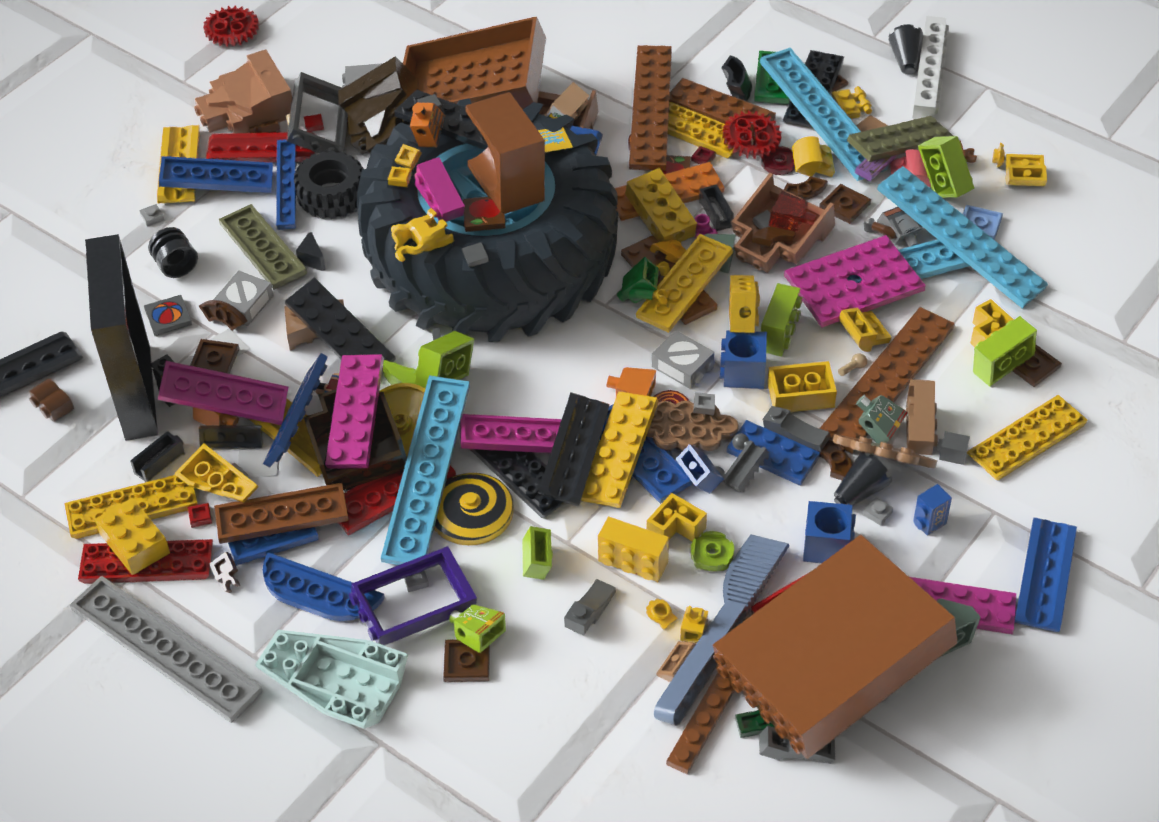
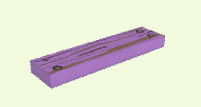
M899 155L871 162L865 159L856 167L854 173L871 181Z

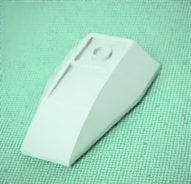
M277 630L255 666L323 714L365 729L380 722L398 692L408 654L365 639Z

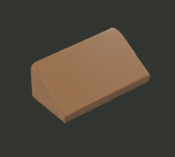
M678 641L656 675L671 682L696 643Z

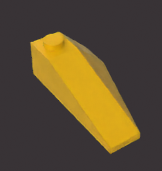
M204 443L175 473L178 478L190 487L240 502H245L258 488L257 484Z

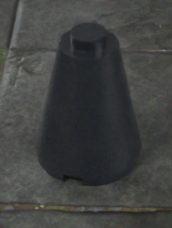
M912 24L897 26L894 28V32L889 33L888 40L901 72L911 75L919 67L923 30L920 27L915 28Z
M865 452L860 453L835 490L834 502L854 506L886 488L893 481L891 476L888 478L886 475L888 469L874 455L866 456Z

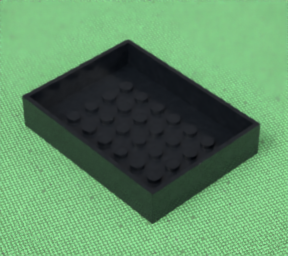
M115 234L85 239L91 333L125 441L157 436L158 426L153 370L150 366V363H152L151 347L120 236Z

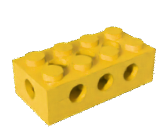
M660 168L627 181L626 197L650 233L659 242L668 240L682 242L695 236L697 222Z
M730 275V332L755 333V327H759L758 307H760L758 281L754 280L753 275Z

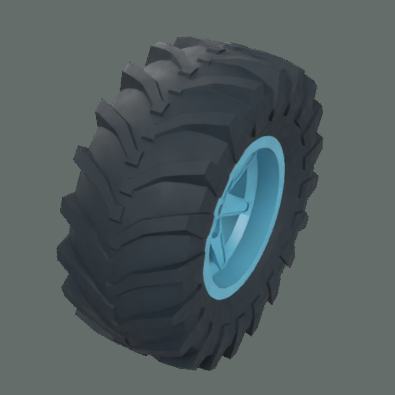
M470 98L459 100L457 104L466 107V105L472 103ZM536 102L522 109L537 130L546 129L556 132L563 127L573 148L545 152V201L504 214L506 228L465 232L463 214L461 217L446 222L448 226L445 228V234H452L454 242L417 255L403 254L405 257L403 262H400L395 256L396 250L394 247L396 243L392 238V226L407 224L412 219L427 215L430 206L415 186L417 165L439 157L462 202L463 199L488 197L468 168V160L475 158L484 150L440 134L437 147H419L410 126L404 123H399L393 128L387 145H375L371 151L367 168L362 169L357 192L359 234L362 237L363 254L372 265L370 270L371 279L377 289H387L391 293L389 299V307L395 312L406 309L416 312L420 316L415 326L423 330L438 323L452 327V332L457 331L464 335L468 331L487 332L488 342H500L510 329L522 328L527 337L538 334L551 316L564 323L573 316L581 300L591 302L603 283L604 277H608L615 257L618 231V212L616 211L618 200L617 192L609 181L612 178V168L608 157L596 156L595 151L598 139L592 133L576 135L570 130L574 118L567 114L554 119L541 115L539 112L544 104ZM405 144L420 150L422 154L412 170L408 187L388 185V177L392 166L407 168L395 162L402 145ZM434 217V219H435V221L437 222V225H438V221H439V220H438V218H435V217ZM409 239V240L403 245V246L408 245V246H413V247H416V246H417V244L415 243V241H414L413 239ZM481 242L489 262L469 268L462 248Z

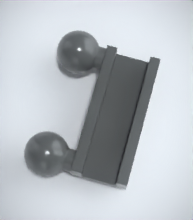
M737 434L734 436L732 443L737 450H742V452L726 474L723 468L715 466V468L724 478L722 481L724 485L744 493L745 485H750L749 480L755 478L754 473L759 472V466L764 465V459L768 460L769 452L765 447L760 448L752 441H749L745 434Z

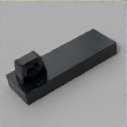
M200 425L198 428L200 447L203 443L209 448H262L263 446L262 425Z

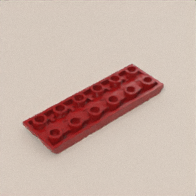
M288 132L212 134L209 137L206 159L277 162V140L287 139ZM296 145V162H303V160L309 159L311 155L315 154L314 151Z
M213 539L167 541L170 553L134 575L128 571L107 543L84 544L78 581L84 584H93L101 576L112 583L204 580L210 576L211 566L209 563H211Z

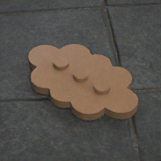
M661 401L657 405L646 437H653L656 446L665 450L678 447L684 451L689 445L705 451H714L720 447L722 440L734 438L738 432L739 424L735 418L729 415H721L716 405L714 415L693 413L694 403L690 401H681L676 405L672 402Z
M834 434L832 440L833 443L850 447L854 450L912 465L935 469L938 460L913 453V449L901 447V449L894 448L893 444L886 442L874 443L872 439L860 436V438Z

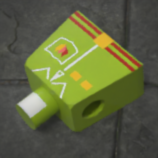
M471 605L463 613L454 610L449 618L450 623L454 624L456 639L479 653L506 631L504 612L478 605Z

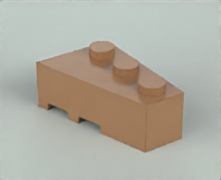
M339 299L338 301L344 305V300ZM284 306L286 333L290 351L296 349L295 346L305 342L310 344L313 342V339L318 338L287 306Z
M910 379L906 402V411L908 412L906 415L907 448L913 449V453L932 455L933 447H937L938 435L935 434V431H937L935 381Z

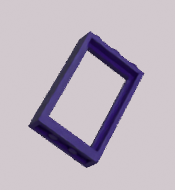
M448 546L351 583V593H349L352 604L354 606L357 605L359 609L358 614L361 622L366 623L368 626L367 631L371 641H376V643L384 646L449 620L454 610L463 613L471 605H476L477 597ZM440 565L459 601L383 631L365 593Z

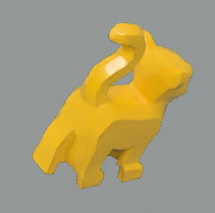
M432 208L423 217L412 219L407 224L392 226V238L396 243L394 247L396 250L395 256L400 262L405 261L403 254L417 255L454 242L452 234H445V228L448 226L447 223L442 219L438 221L437 225L434 219L437 213ZM409 239H413L417 244L416 247L403 245Z

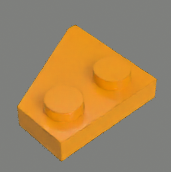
M668 240L653 243L650 251L653 253L661 251L667 255L666 260L676 264L686 249L682 247L679 241Z

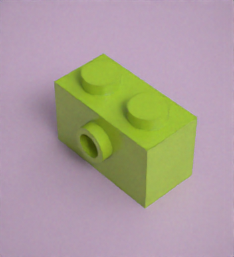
M530 526L523 537V577L544 580L552 568L551 529Z

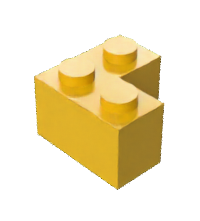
M992 299L976 306L972 322L975 327H973L970 344L975 347L980 341L986 340L993 332L999 331L1009 321L1014 319Z
M671 493L646 520V529L668 536L669 540L677 532L693 541L705 531L707 513Z

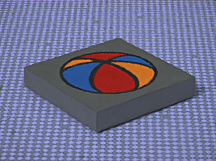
M181 294L143 305L154 336L192 325Z

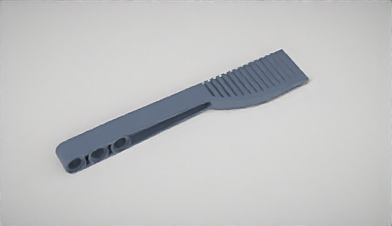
M750 534L726 572L723 583L724 605L656 703L654 708V718L656 720L676 726L682 722L718 665L713 657L715 653L712 645L746 619L749 614L748 611L752 609L751 606H754V602L757 601V597L763 591L762 588H765L768 579L771 578L774 570H776L782 557L787 552L789 543Z

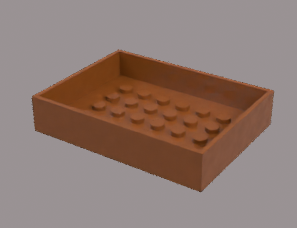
M530 17L407 45L403 64L417 78L419 91L430 95L435 94L437 97L455 104L462 99L470 98L471 103H475L510 92L520 107L524 109L533 102L537 103L546 35L538 17Z

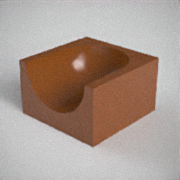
M508 92L466 105V113L488 144V147L481 154L468 160V168L486 194L491 197L500 212L507 214L545 201V140L512 94Z

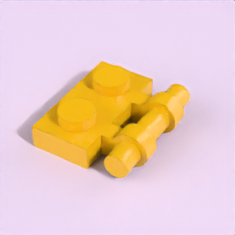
M860 86L855 87V93L852 94L849 89L832 92V98L850 119L859 118L860 112L872 113V105L866 99V93Z

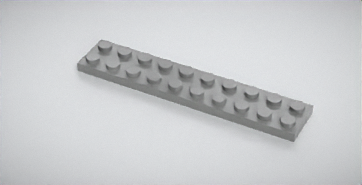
M103 576L99 577L70 604L72 611L230 723L263 692L262 686Z

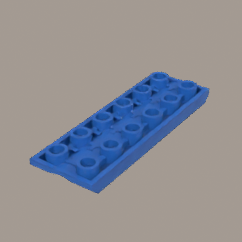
M1033 517L1014 623L1060 632L1077 526Z

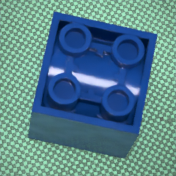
M726 330V338H722L721 350L725 351L721 352L720 361L721 366H724L720 367V379H724L723 387L764 389L767 332L755 331V333H744Z
M817 501L808 502L803 562L823 563L855 539L856 514H852V505Z

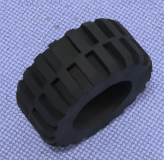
M323 151L318 155L313 154L309 159L303 160L294 173V185L299 205L310 215L319 216L322 219H326V217L336 219L338 216L344 217L347 213H353L355 208H357V192L362 169H364L361 163L355 157L341 151L340 153H336V151L326 153ZM328 183H339L334 186H322Z

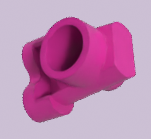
M699 214L695 217L697 222L695 238L699 234H718L716 229H712L710 226V218L707 215Z

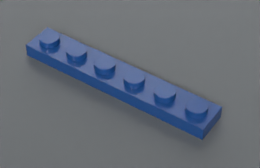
M287 139L277 140V230L296 229V190L294 185L296 145L287 142Z

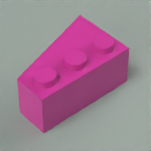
M437 157L418 164L415 173V186L430 208L437 213L435 218L448 222L463 216L465 205L441 159Z

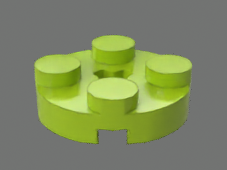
M718 531L701 533V536L697 539L695 538L691 544V558L694 561V566L707 571L727 570L734 558L733 542H730L725 534ZM714 548L717 553L711 554L707 551Z

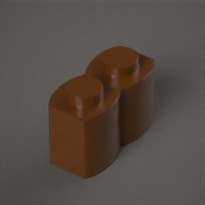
M50 378L29 390L31 396L29 401L33 407H39L42 415L46 419L50 418L53 422L75 409L70 397Z

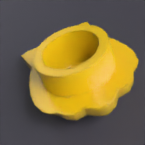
M1001 142L999 149L994 148L992 163H997V167L1002 166L1005 161L1004 144Z
M663 599L651 600L646 607L648 617L660 624L662 629H666L669 624L678 619L673 614L669 604Z

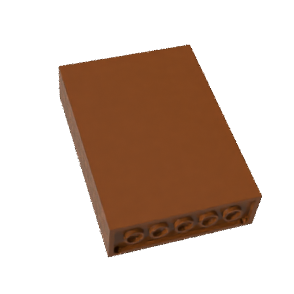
M860 534L712 646L715 653L713 657L718 664L716 669L720 676L731 681L734 690L738 694L742 693L747 703L752 708L756 707L760 711V715L768 724L771 722L775 726V730L781 738L784 739L786 737L790 741L791 747L797 754L801 753L806 759H809L956 645L957 634L955 617Z

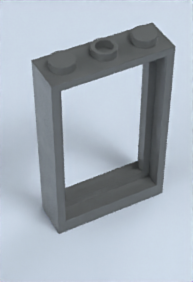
M300 72L294 83L287 142L319 154L323 151L326 153L330 151L342 152L345 147L348 113L339 105L338 91L342 87ZM303 92L339 106L335 142L299 129Z

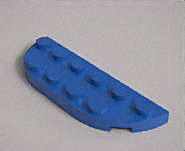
M267 553L263 563V577L268 591L277 600L329 620L350 621L360 618L357 605L354 606L349 597L351 583L353 582L272 553ZM376 590L365 593L373 611L385 599L384 593Z

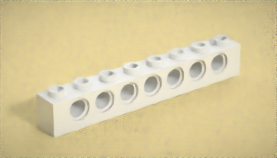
M926 15L912 119L927 116L934 117V114H938L941 92L938 91H941L944 69L940 68H944L945 58L942 57L946 55L947 47L945 46H947L948 39L946 35H948L949 25H946L947 17Z

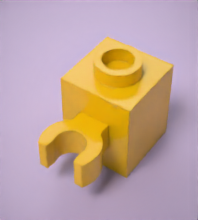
M686 607L680 628V641L697 644L707 629L709 611L698 607Z

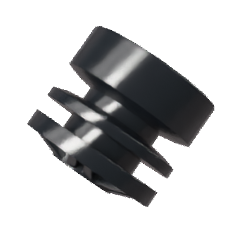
M166 227L155 233L149 241V254L166 277H183L190 273L197 265V251L181 229Z

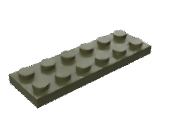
M927 116L850 134L847 141L871 162L904 154L906 150H919L918 145L933 137L953 135L936 121L934 117Z
M252 204L219 218L221 227L263 278L271 283L273 290L307 274L305 266Z

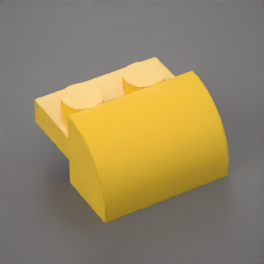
M808 136L794 143L792 152L797 173L806 176H813L815 172L829 177L834 175L835 169L831 149L826 145L820 144L818 137Z
M1006 154V185H1046L1047 171L1044 165V155Z
M859 308L841 310L840 322L862 351L870 352L875 345L890 343L892 337L872 311L861 312Z

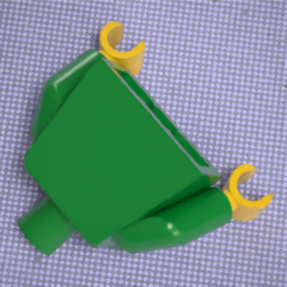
M646 257L642 258L624 275L622 289L617 292V297L622 302L629 299L633 303H638L642 299L653 300V298H657L659 304H666L668 302L667 298H669L665 289L656 290L658 271H660L661 276H666L670 271L669 264L663 261L655 265Z

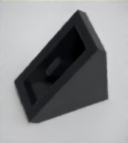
M309 232L296 249L297 258L304 266L324 271L326 268L323 254L313 233Z

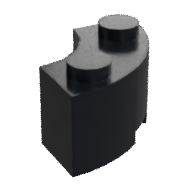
M730 55L721 67L727 79L726 85L733 97L748 101L752 92V81L742 61Z

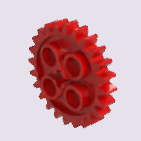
M236 5L233 8L227 6V9L221 7V11L215 10V14L209 13L210 17H206V21L203 22L205 37H208L209 41L213 40V44L219 42V46L226 44V47L229 44L235 46L236 43L242 45L241 41L248 42L247 38L253 39V35H257L259 30L257 14H254V11H249V8L244 10L243 6L237 8Z
M748 110L747 114L741 111L740 115L734 113V117L729 116V120H726L723 126L722 138H724V144H728V149L733 148V153L740 152V157L746 154L747 159L750 155L756 159V156L759 155L762 159L764 154L769 157L770 152L775 153V150L779 148L782 131H779L780 126L776 125V121H770V116L765 118V113L758 115V112L755 111L754 114H751V111Z

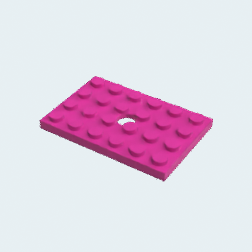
M887 235L784 270V277L790 285L800 288V296L803 297L802 302L821 328L839 322L841 310L859 308L861 312H867L923 292L926 287ZM851 275H857L861 277L862 281L856 283L852 280L848 281L847 278Z

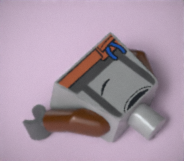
M898 206L882 212L877 222H875L874 218H870L869 223L864 222V230L866 232L875 231L883 236L887 235L895 244L905 241L908 247L919 244L916 236L923 228Z

